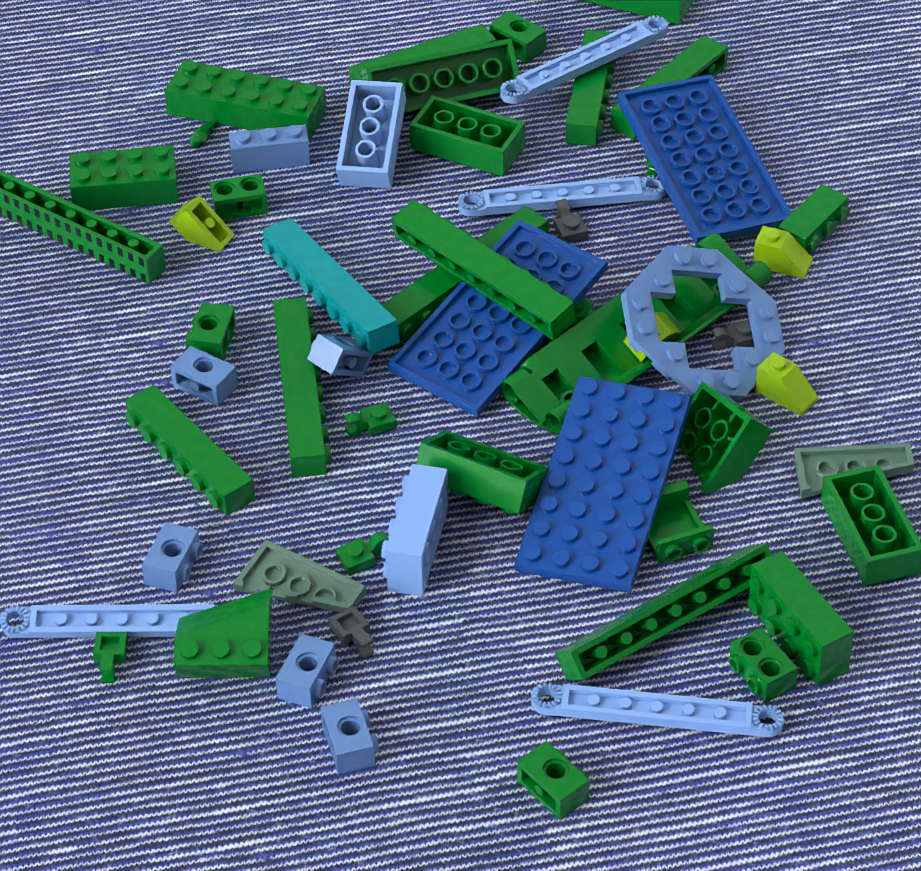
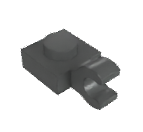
M566 199L555 201L558 210L555 211L557 218L554 219V228L560 239L567 243L587 239L588 229L580 214L571 215Z
M749 319L728 324L725 328L718 327L712 330V334L716 339L711 340L710 343L715 350H722L729 346L734 348L736 346L754 347Z
M355 606L328 618L330 629L344 645L353 642L357 652L363 659L374 654L373 649L369 646L373 643L372 638L368 634L371 632L370 624Z

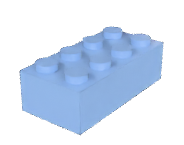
M351 80L336 166L341 186L392 189L406 104L402 83Z
M412 464L409 475H404L402 482L403 496L397 497L395 506L396 519L391 518L388 530L390 538L389 540H384L381 556L386 558L383 567V578H387L388 591L423 596L449 509L448 475L445 468Z

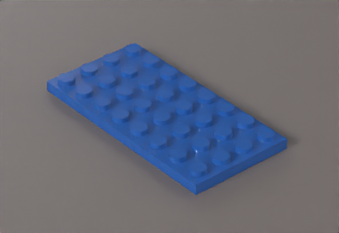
M712 74L617 93L616 100L695 244L711 233H716L723 239H729L760 232L762 226L778 228L792 213Z
M519 219L492 248L499 255L508 257L516 266L521 269H527L532 276L541 282H547L552 289L561 295L570 297L574 302V307L608 270L606 261ZM462 281L387 363L388 371L479 417L501 392L500 382L520 369V366L536 352L548 337Z
M579 376L548 465L549 470L542 482L514 563L515 571L631 593L690 409L691 395Z

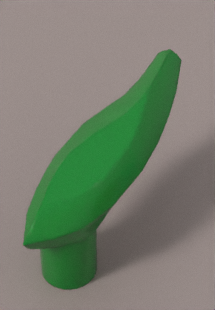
M216 120L207 122L194 131L190 138L191 149L197 148L207 141L211 131L218 124Z

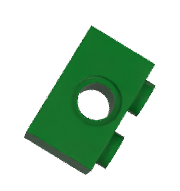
M510 10L490 23V33L495 37L496 41L512 38L516 58L526 64L546 50V30Z
M202 302L199 312L194 313L192 331L187 332L186 348L192 346L224 361L236 328L234 306Z
M547 741L517 761V781L559 820L589 800L590 780L587 774L582 769H577L568 761L566 755L560 749H555Z

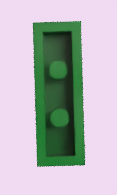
M821 184L778 226V229L789 232L808 254L811 251L814 252L824 238L831 236L834 229L848 218L850 212L848 208L849 196Z

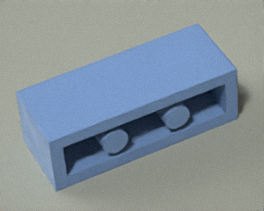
M306 124L228 133L233 173L310 165Z

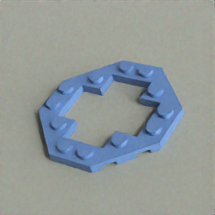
M667 245L620 295L629 345L636 352L642 351L653 361L651 365L667 379L671 377L682 387L680 391L691 395V399L703 381L726 393L733 400L741 401L756 384L757 367L773 352L781 355L785 351L776 301L717 249ZM673 276L717 279L721 303L747 306L755 348L736 346L731 351L734 371L689 368L685 343L659 341L652 298L672 299L675 296Z

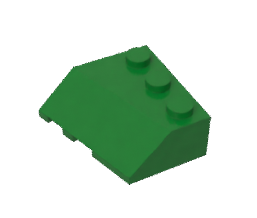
M702 381L691 399L692 402L679 445L683 453L688 455L694 474L701 480L702 484L700 486L703 492L709 494L743 478L773 429L726 393Z
M273 589L179 618L175 633L173 665L177 678L271 677Z

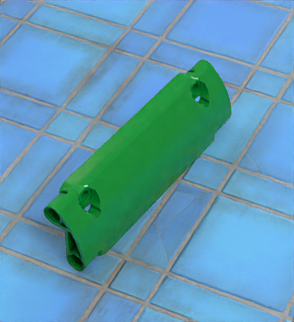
M716 233L709 234L693 246V248L717 249L760 288L772 280V272L764 262L756 261L747 267L725 240ZM673 276L675 296L672 299L652 298L654 312H664L680 330V335L670 341L678 343L688 342L734 307L741 305L721 303L717 279ZM623 292L533 354L520 366V369L500 382L502 395L521 415L538 427L554 434H559L579 376L630 384L653 367L651 365L653 361L650 358L641 362L623 342L627 337L620 296Z

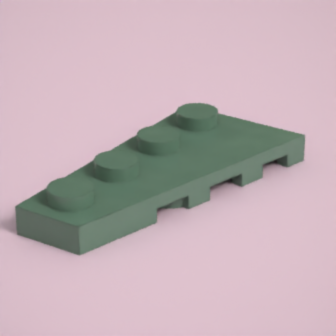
M910 443L794 448L793 454L801 498L821 494L824 476L874 465L881 467L886 478L910 473L914 470V459Z
M266 539L233 582L235 591L256 594L273 589V599L339 613L352 606L357 607L367 593L365 585Z

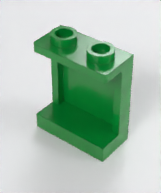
M686 480L671 483L664 487L647 541V545L657 563L675 561L682 556L695 552L702 553L713 547L714 529L712 525L705 526L690 502V487Z

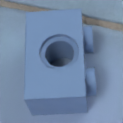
M318 334L311 345V351L307 359L332 375L363 377L373 354L371 355L363 346H358L356 341L350 337Z
M192 346L170 366L174 387L216 406H219L238 387L236 366Z
M167 522L164 523L142 563L145 585L179 592L183 582L189 580L191 567L195 560L198 561L202 554L203 545L199 541L198 530Z
M300 634L275 678L277 698L312 709L317 698H321L324 695L327 685L326 681L329 676L334 675L338 668L339 658L336 657L335 643Z
M355 698L320 707L322 728L338 775L375 766L374 753L379 752L378 741L375 733L369 734L368 728L371 727L369 715L366 709L361 710L358 699Z

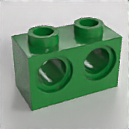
M261 174L209 182L213 210L223 221L268 214L267 194Z
M762 627L731 642L730 657L728 658L731 669L742 676L747 682L750 691L753 694H757L764 703L796 688L798 668Z

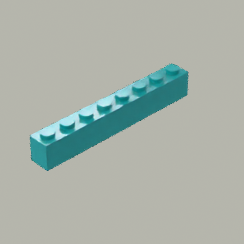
M288 218L262 229L264 236L262 247L268 256L271 255L276 260L277 265L280 268H284L293 281L296 280L301 285L303 291L306 294L309 293L319 307L322 306L328 312L332 320L335 319L341 325L344 332L349 333L355 339L358 346H363L372 355L400 342L397 319L293 219Z

